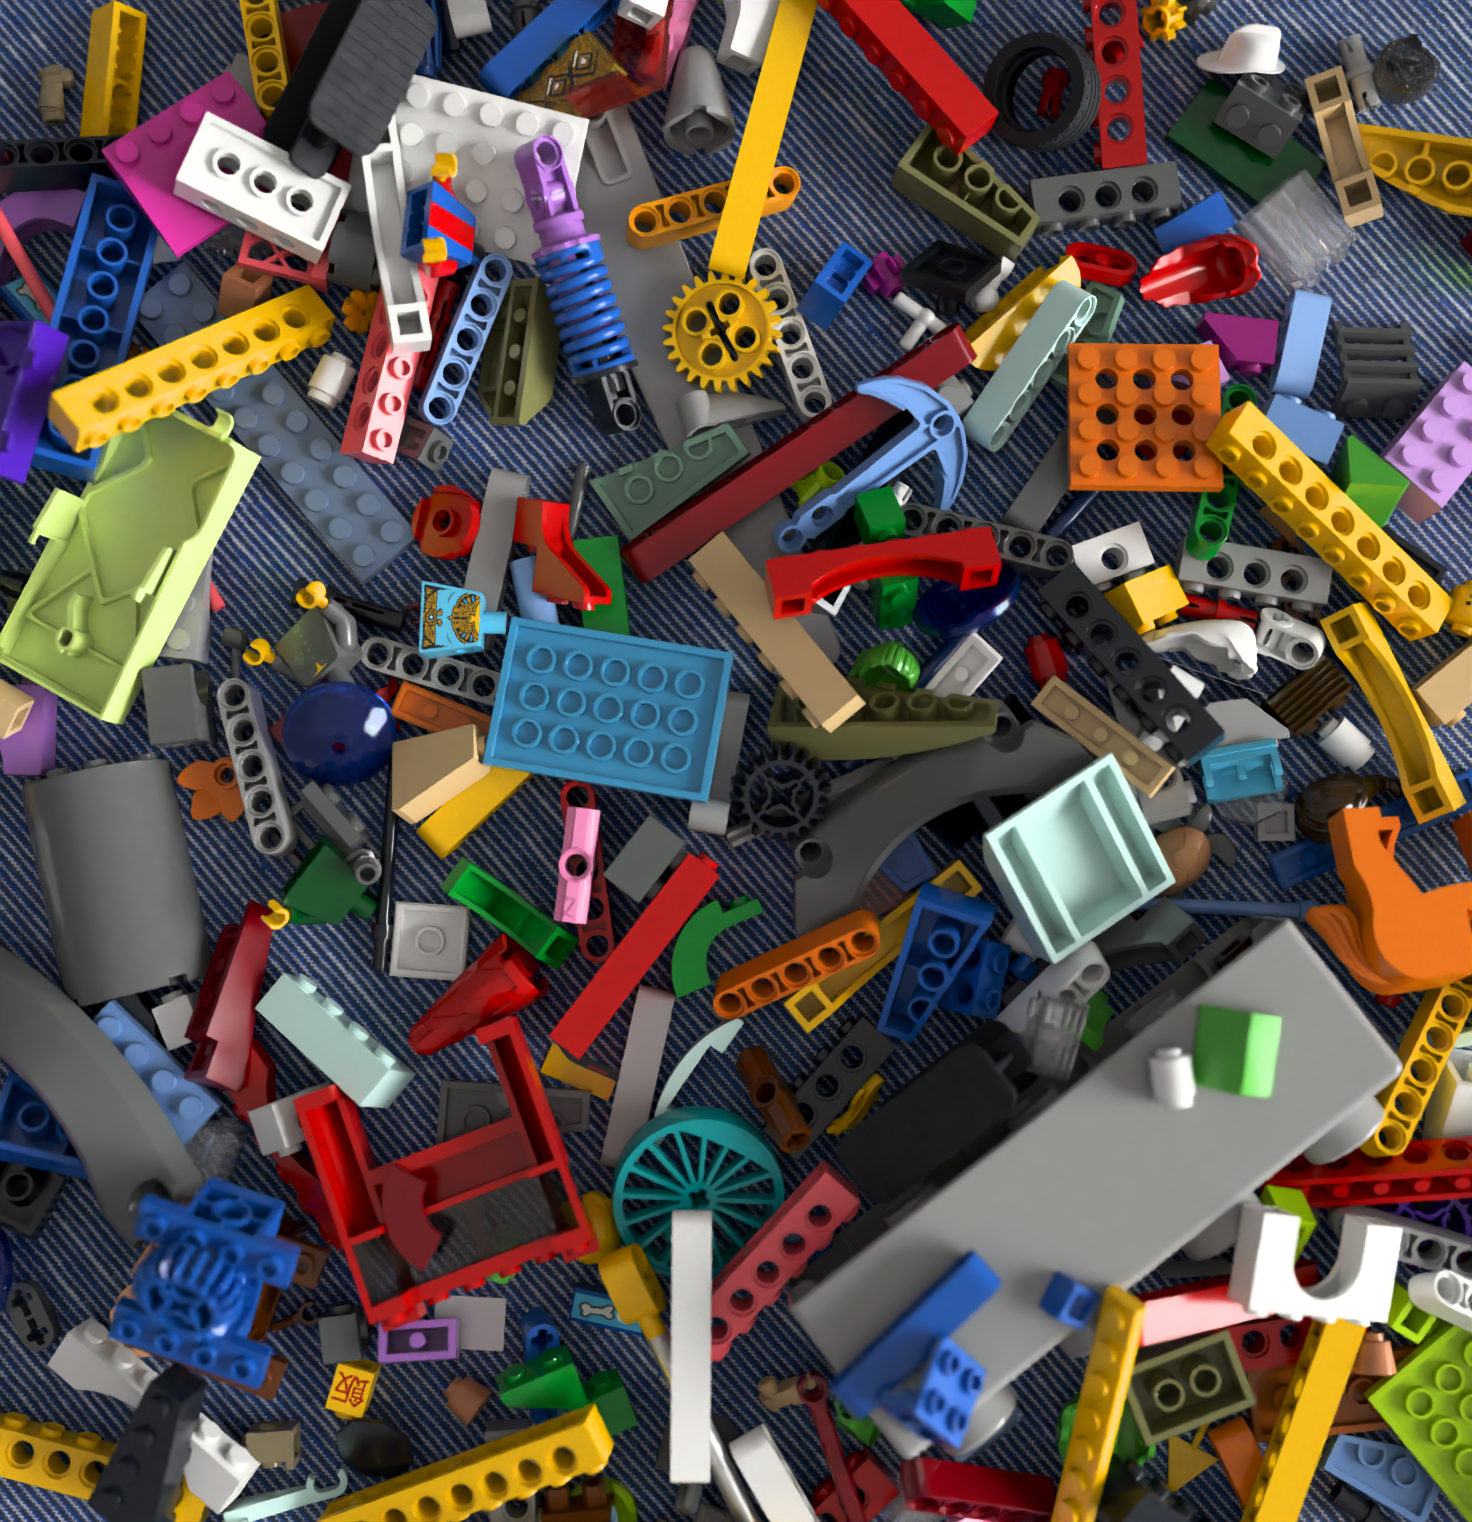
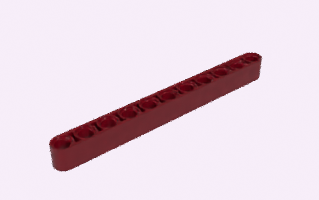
M954 323L943 328L871 378L901 376L924 382L931 389H934L973 362L977 354L959 323ZM855 389L636 537L622 548L620 554L640 583L643 584L651 581L712 540L721 531H725L900 412L901 409L883 399L857 393Z

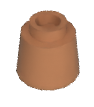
M1364 1332L1352 1365V1373L1362 1375L1397 1374L1390 1340L1384 1339L1383 1332Z
M457 1376L445 1391L444 1396L448 1398L446 1402L447 1407L468 1427L484 1408L493 1391L468 1376L463 1380Z

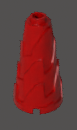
M506 933L501 934L480 954L475 962L453 981L448 990L427 1010V1013L409 1029L410 1036L407 1040L410 1047L418 1055L424 1053L431 1056L446 1046L457 1043L471 1034L475 1035V1030L498 1022L541 1000L549 993L550 989L546 976L539 981L535 977V972L541 969L540 965L533 955L514 939L508 938Z

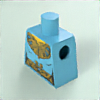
M422 581L419 653L424 659L482 652L485 648V634L507 633V612L486 611L487 602L483 593Z

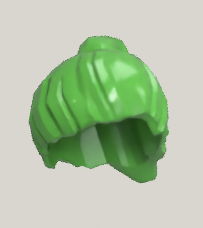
M888 641L861 652L855 659V663L846 677L861 678L864 685L880 687L882 682L896 684L897 690L911 692L918 682L920 665L916 657L903 646L902 642Z

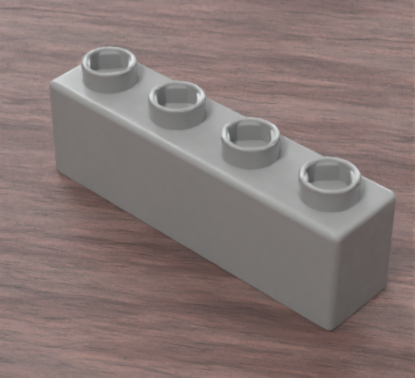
M1257 915L1242 918L1105 1025L1103 1031V1039L1105 1041L1096 1052L1082 1044L1037 1078L1029 1088L1019 1094L1015 1108L1009 1115L894 1200L886 1204L877 1203L832 1238L833 1247L807 1266L800 1276L796 1279L790 1278L786 1282L790 1312L837 1374L963 1254L974 1250L1002 1280V1284L996 1293L949 1337L950 1340L986 1371L983 1388L978 1394L970 1416L969 1427L964 1433L959 1449L938 1444L949 1455L963 1454L987 1440L1011 1416L1017 1405V1394L1009 1382L1057 1344L1068 1356L1073 1358L1087 1356L1091 1353L1105 1289L1117 1284L1131 1296L1137 1295L1131 1286L1179 1248L1189 1259L1195 1261L1209 1259L1237 1243L1243 1203L1262 1205L1253 1192L1255 1188L1300 1153L1311 1164L1322 1165L1332 1162L1360 1146L1378 1129L1383 1122L1385 1112L1374 1095L1399 1076L1402 1072V1064L1288 918ZM1239 935L1250 936L1254 945L1223 967L1222 970L1212 960ZM1200 1004L1281 1017L1271 1097L1240 1096L1194 1086L1193 1105L1184 1108L1162 1109L1159 1107V1100L1154 1098L1149 1058L1157 1056V1049L1180 1047L1181 1054H1189L1192 1063ZM1057 1271L1066 1274L1101 1294L1083 1331L1054 1319L1039 1306L1042 1296ZM929 1357L893 1391L900 1392L901 1388H908L916 1392ZM879 1406L869 1413V1416L903 1458H913L933 1443L919 1439Z

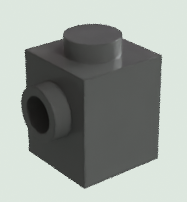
M351 1301L330 1304L328 1306L329 1309L325 1310L318 1318L323 1365L361 1360L369 1350L368 1339L372 1336V1324H369L367 1316L364 1315L363 1305L352 1306Z

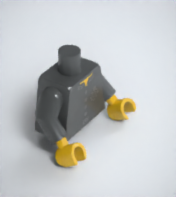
M313 581L306 589L302 588L296 595L298 603L309 610L274 646L277 652L275 654L272 653L270 644L265 639L259 638L253 640L250 646L258 650L260 655L252 650H247L243 654V658L248 664L254 666L265 661L269 663L270 669L307 688L332 687L338 697H343L350 694L357 687L349 671L362 659L363 655L358 642L356 619L344 609L341 603H337L333 598L327 599L324 597L326 594L324 585L319 581Z

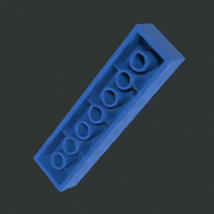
M93 172L49 325L69 336L52 393L126 362L160 237L119 181ZM48 404L30 466L94 483L104 444L96 448L87 447L75 452L47 417Z

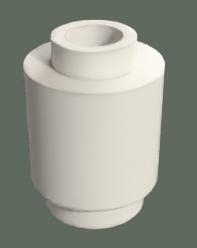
M333 351L331 356L323 354L308 383L310 390L307 396L320 405L334 410L337 403H342L357 373L351 367L353 361Z
M1344 716L1338 720L1331 717L1317 731L1321 736L1317 743L1343 767L1348 766L1353 771L1363 766L1375 752V749L1370 746L1371 740Z
M1180 1047L1157 1049V1056L1149 1058L1154 1098L1159 1100V1107L1162 1109H1176L1193 1105L1192 1096L1195 1095L1190 1055L1181 1054Z

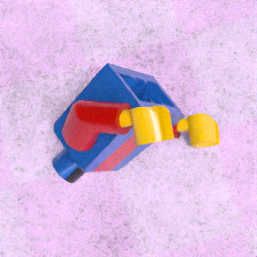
M435 153L436 164L431 167L432 181L407 193L400 256L423 265L424 273L429 278L453 275L457 269L469 264L476 266L482 261L485 254L484 247L474 241L476 228L474 214L460 203L452 190L451 177L454 178L457 172V159L453 153Z

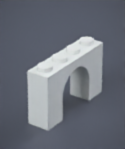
M621 0L617 15L651 30L664 17L668 0ZM722 0L726 11V24L716 62L746 76H749L759 68L764 61L780 0Z
M1243 1203L1228 1298L1242 1305L1243 1312L1258 1317H1266L1267 1311L1277 1312L1279 1316L1292 1320H1301L1302 1315H1311L1313 1319L1326 1323H1335L1336 1318H1344L1347 1322L1360 1326H1369L1370 1321L1387 1322L1402 1228L1377 1217L1345 1214L1339 1254L1334 1268L1320 1283L1312 1287L1300 1288L1293 1273V1256L1300 1217L1276 1206Z

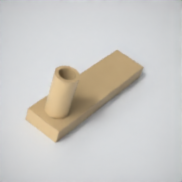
M1055 675L1052 676L1030 704L1070 736L1075 737L1079 743L1100 758L1108 752L1112 753L1124 778L1150 798L1154 796L1175 770V767Z

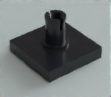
M936 240L901 269L900 283L938 295L936 312L941 316L952 317L960 312L959 302L966 304L1001 273L1002 259Z

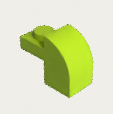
M1394 1279L1388 1319L1385 1323L1415 1343H1423L1447 1321L1415 1306L1409 1297L1408 1287Z

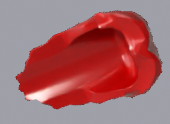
M1214 234L1197 239L1188 244L1178 246L1167 254L1158 256L1155 263L1150 267V272L1140 278L1138 290L1142 293L1144 300H1153L1155 304L1161 305L1163 308L1175 305L1185 306L1191 303L1204 304L1211 300L1230 299L1246 294L1261 279V269L1257 265L1259 257L1258 248L1244 237L1235 234Z

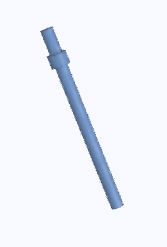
M1152 898L1132 912H1146L1149 907L1155 905L1162 898ZM1168 898L1187 914L1257 915L1294 918L1296 922H1307L1305 913L1310 907L1332 905L1315 904L1313 900L1299 899L1295 903Z

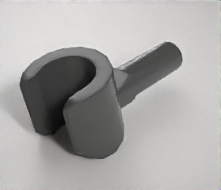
M226 627L222 634L221 644L232 648L231 678L240 679L242 651L246 648L249 637L241 629Z

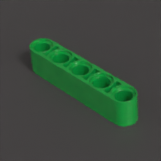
M1244 384L1231 385L1221 399V419L1225 413L1234 409L1231 405L1238 407L1250 401L1256 407L1257 396L1255 391ZM1224 463L1223 470L1227 475H1223L1222 490L1220 492L1196 493L1186 537V549L1193 558L1198 560L1212 559L1218 553L1229 534L1240 478ZM1208 501L1216 502L1220 508L1211 506ZM1200 533L1209 535L1214 542L1205 540Z

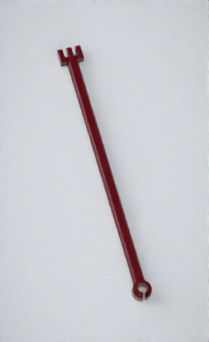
M809 1370L811 1380H816L817 1385L813 1389H806L804 1385L808 1379L805 1372H803L796 1381V1389L800 1400L808 1405L846 1521L867 1522L826 1400L829 1389L825 1377L816 1370Z

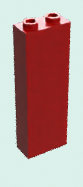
M701 851L697 857L692 853L686 856L550 1033L549 1037L578 1060L582 1057L721 876L715 872L719 866L716 862Z

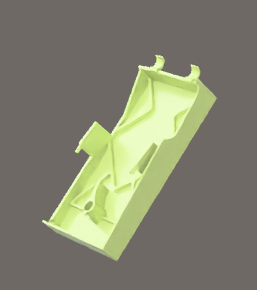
M217 408V420L212 427H208L177 410L162 418L156 416L143 422L136 430L129 433L124 431L118 433L104 443L94 483H87L80 498L55 487L32 525L35 529L28 542L34 545L39 535L50 539L0 634V663L100 720L123 725L143 686L141 670L153 667L261 459L260 456L228 437L234 424L231 414Z

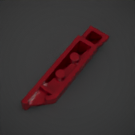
M253 900L246 904L247 907L241 923L238 926L229 923L220 933L184 1035L185 1038L199 1043L184 1079L234 1092H239L243 1088L257 1015L255 1007L260 999L273 929L260 918L261 915H271L273 911Z

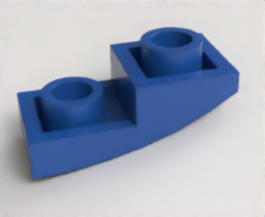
M1220 190L1189 206L1182 213L1153 228V231L1164 253L1167 254L1178 246L1206 236L1220 234L1236 224Z

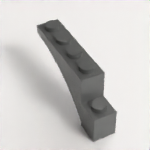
M1166 896L1155 905L1149 907L1138 921L1128 914L1091 939L1098 946L1110 968V973L1137 965L1174 961L1180 965L1207 940L1195 920ZM1040 958L1035 963L1039 966V969L1027 982L1019 979L1013 983L1001 996L1002 1003L1007 1007L1051 963Z

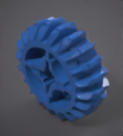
M176 1241L172 1246L163 1243L159 1248H152L150 1253L145 1255L134 1272L135 1276L132 1279L133 1286L130 1292L136 1297L134 1303L144 1308L142 1314L155 1320L154 1325L166 1327L168 1333L170 1331L177 1332L181 1338L191 1335L195 1340L199 1341L203 1336L207 1339H213L216 1335L224 1334L241 1311L240 1307L243 1303L242 1297L245 1291L240 1287L242 1280L233 1275L234 1268L224 1266L221 1263V1257L214 1258L209 1255L208 1249L203 1252L197 1250L194 1244L187 1248Z

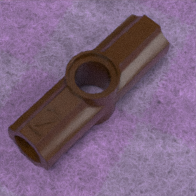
M763 1046L747 1047L738 1054L739 1058L735 1065L749 1089L750 1102L761 1111L781 1150L788 1153L793 1150L802 1149L809 1143V1137L812 1132L797 1106L796 1094L785 1085L767 1050Z

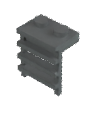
M1334 321L1332 329L1342 382L1331 404L1332 413L1336 417L1406 419L1423 385L1422 379H1418L1417 376L1419 364L1414 361L1415 345H1411L1410 341L1412 329H1408L1407 323H1399L1397 328L1342 327L1341 321ZM1354 343H1380V344H1354ZM1363 360H1395V361H1363Z
M311 781L301 790L305 797L290 809L296 834L310 850L316 844V841L295 818L303 809L346 855L356 851L372 839L364 830L366 828L365 823L352 810L349 812L340 802L342 797L329 783L324 784ZM279 830L274 831L269 838L276 845L281 840ZM295 851L286 856L296 869L303 861Z

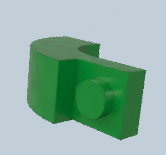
M748 894L728 902L730 910L723 912L718 899L702 907L686 923L677 939L672 957V981L677 998L712 984L713 981L707 967V953L711 942L724 929L763 913L758 898L750 901Z

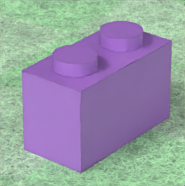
M456 1318L416 1320L385 1333L381 1323L378 1322V1363L460 1359V1320Z

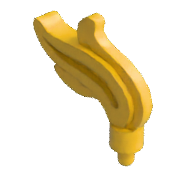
M878 1073L873 1074L854 1096L850 1108L841 1117L833 1120L829 1127H827L826 1132L839 1135L857 1126L866 1116L871 1105L880 1099V1095L877 1092L885 1080Z

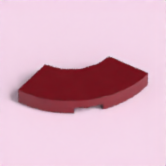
M393 1163L387 1173L382 1193V1211L385 1226L393 1244L401 1255L414 1267L424 1271L443 1236L431 1224L425 1213L423 1196L428 1181Z

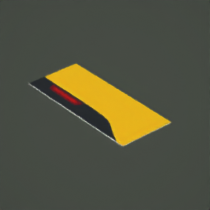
M552 1043L540 1071L576 1088L592 1090V1095L606 1101L609 1100L620 1074L619 1071L585 1056L578 1060L562 1046Z

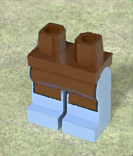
M603 1476L584 1479L582 1483L583 1495L570 1496L569 1481L558 1487L548 1485L546 1489V1502L540 1515L541 1522H618L614 1492L608 1493Z

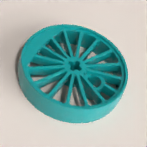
M681 1107L665 1112L648 1121L633 1134L622 1149L615 1165L611 1184L612 1211L617 1229L626 1246L632 1243L639 1244L644 1250L652 1269L672 1278L671 1225L673 1210H712V1218L736 1243L720 1251L712 1229L714 1253L712 1254L711 1279H714L784 1203L783 1175L771 1145L763 1134L749 1121L733 1112L717 1107ZM680 1131L700 1137L697 1170H693ZM669 1133H674L687 1171L685 1175L655 1143L656 1140ZM708 1139L720 1144V1147L705 1172ZM645 1149H650L677 1180L635 1161ZM729 1149L740 1154L716 1174ZM749 1160L763 1167L762 1169L727 1180ZM634 1172L669 1189L624 1187L628 1173ZM771 1178L770 1193L729 1192ZM625 1198L667 1200L626 1214L622 1202ZM728 1203L765 1204L767 1206L762 1217L758 1218ZM718 1211L747 1223L754 1228L748 1235L742 1238ZM663 1214L662 1219L642 1236L632 1225ZM663 1232L669 1240L664 1250L651 1244Z

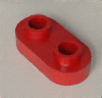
M1074 242L1067 247L1065 255H1072L1076 261L1081 279L1101 282L1111 286L1130 284L1138 268L1137 260L1133 255L1110 247L1086 242Z

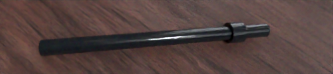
M389 746L380 859L382 874L378 884L376 922L371 925L370 939H374L372 969H387L389 940L393 939L394 925L390 924L399 815L392 811V746Z

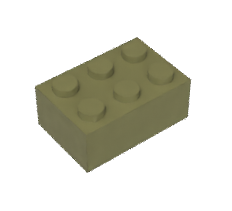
M1225 1326L1137 1348L1124 1399L1135 1429L1147 1447L1257 1404L1228 1329Z

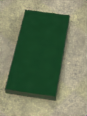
M1210 78L1168 132L1164 140L1281 225L1327 163L1291 137L1277 158L1273 159L1214 123L1213 120L1227 100L1230 92Z

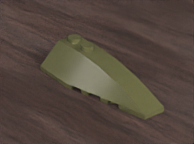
M844 677L865 702V705L830 733L822 725L815 728L801 712L806 708V705L799 697L792 700L779 685V682L783 680L779 678L767 726L772 751H774V741H779L782 751H786L789 742L795 743V754H798L804 747L808 748L810 751L808 760L813 757L830 761L884 758L928 751L996 732L999 706L998 700L954 693L944 698L935 696L929 689L916 688L915 692L897 690L896 684L882 682L880 687L864 685L861 678Z

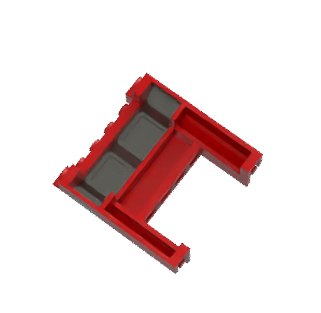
M511 1016L475 1030L479 1044H487L512 1116L377 1167L356 1103L336 1084L293 1099L369 1324L380 1321L384 1333L421 1319L428 1312L424 1300H427L428 1306L450 1298L449 1291L462 1286L464 1292L476 1289L486 1284L484 1277L497 1272L500 1278H504L521 1271L520 1264L534 1259L537 1265L557 1257V1253L561 1252L564 1262L568 1263L601 1250L517 1016ZM393 1163L428 1181L423 1196L425 1213L431 1224L443 1236L424 1271L414 1267L401 1255L393 1244L385 1226L382 1211V1193L387 1173Z

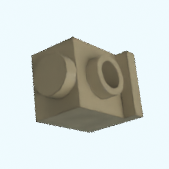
M300 1420L255 1422L246 1432V1435L242 1437L241 1446L260 1463V1468H276L285 1462L286 1470H292L302 1458Z

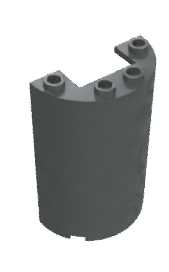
M155 753L138 755L132 758L133 761L109 765L106 759L88 761L83 763V770L70 772V768L51 770L46 772L47 779L24 783V788L20 791L62 990L79 1008L157 988L203 979L206 976L212 959L170 761L167 759H156Z

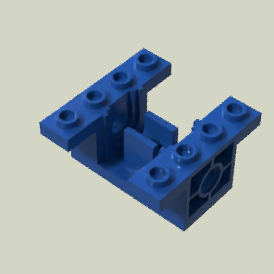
M212 1176L187 1207L147 1194L141 1201L133 1236L160 1246L163 1243L172 1246L176 1241L187 1248L194 1244L197 1250L205 1252L208 1249L209 1255L214 1258L221 1257V1263L224 1266L234 1268L233 1275L242 1280L240 1287L245 1293L242 1297L241 1311L223 1335H216L213 1339H207L203 1336L198 1341L191 1335L181 1338L177 1332L170 1331L168 1333L166 1327L154 1325L155 1320L142 1314L144 1308L137 1306L134 1303L135 1299L123 1295L115 1305L108 1337L258 1390L264 1381L273 1348L249 1340L246 1337L251 1330L263 1282L286 1289L292 1281L301 1248L276 1238L285 1202Z

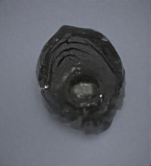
M1410 34L1406 38L1395 39L1386 44L1376 56L1373 80L1377 93L1387 102L1395 105L1409 104L1420 100L1428 94L1440 74L1441 63L1434 54L1430 53L1428 48L1422 46V40L1419 39L1418 34Z

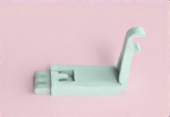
M341 1465L337 1473L340 1482L337 1485L326 1488H318L314 1482L315 1476L309 1473L306 1485L235 1499L225 1508L222 1522H253L307 1504L338 1497L347 1487L348 1472Z

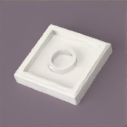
M396 901L389 976L454 981L467 967L471 909L467 906Z

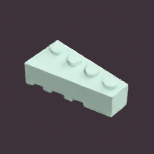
M283 973L255 1009L359 1106L389 1108L416 1073L371 1037L365 1028L347 1017L340 1005L328 997L324 998L316 991L318 986L304 974L295 976Z

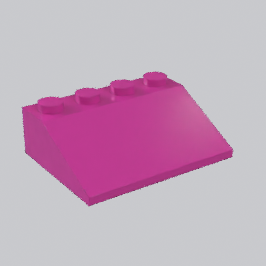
M229 70L101 150L112 173L177 258L231 224V222L173 194L178 173L206 112L208 111L263 139V131L267 123ZM219 168L224 174L234 175L233 171L228 168ZM255 186L262 193H271L264 186Z

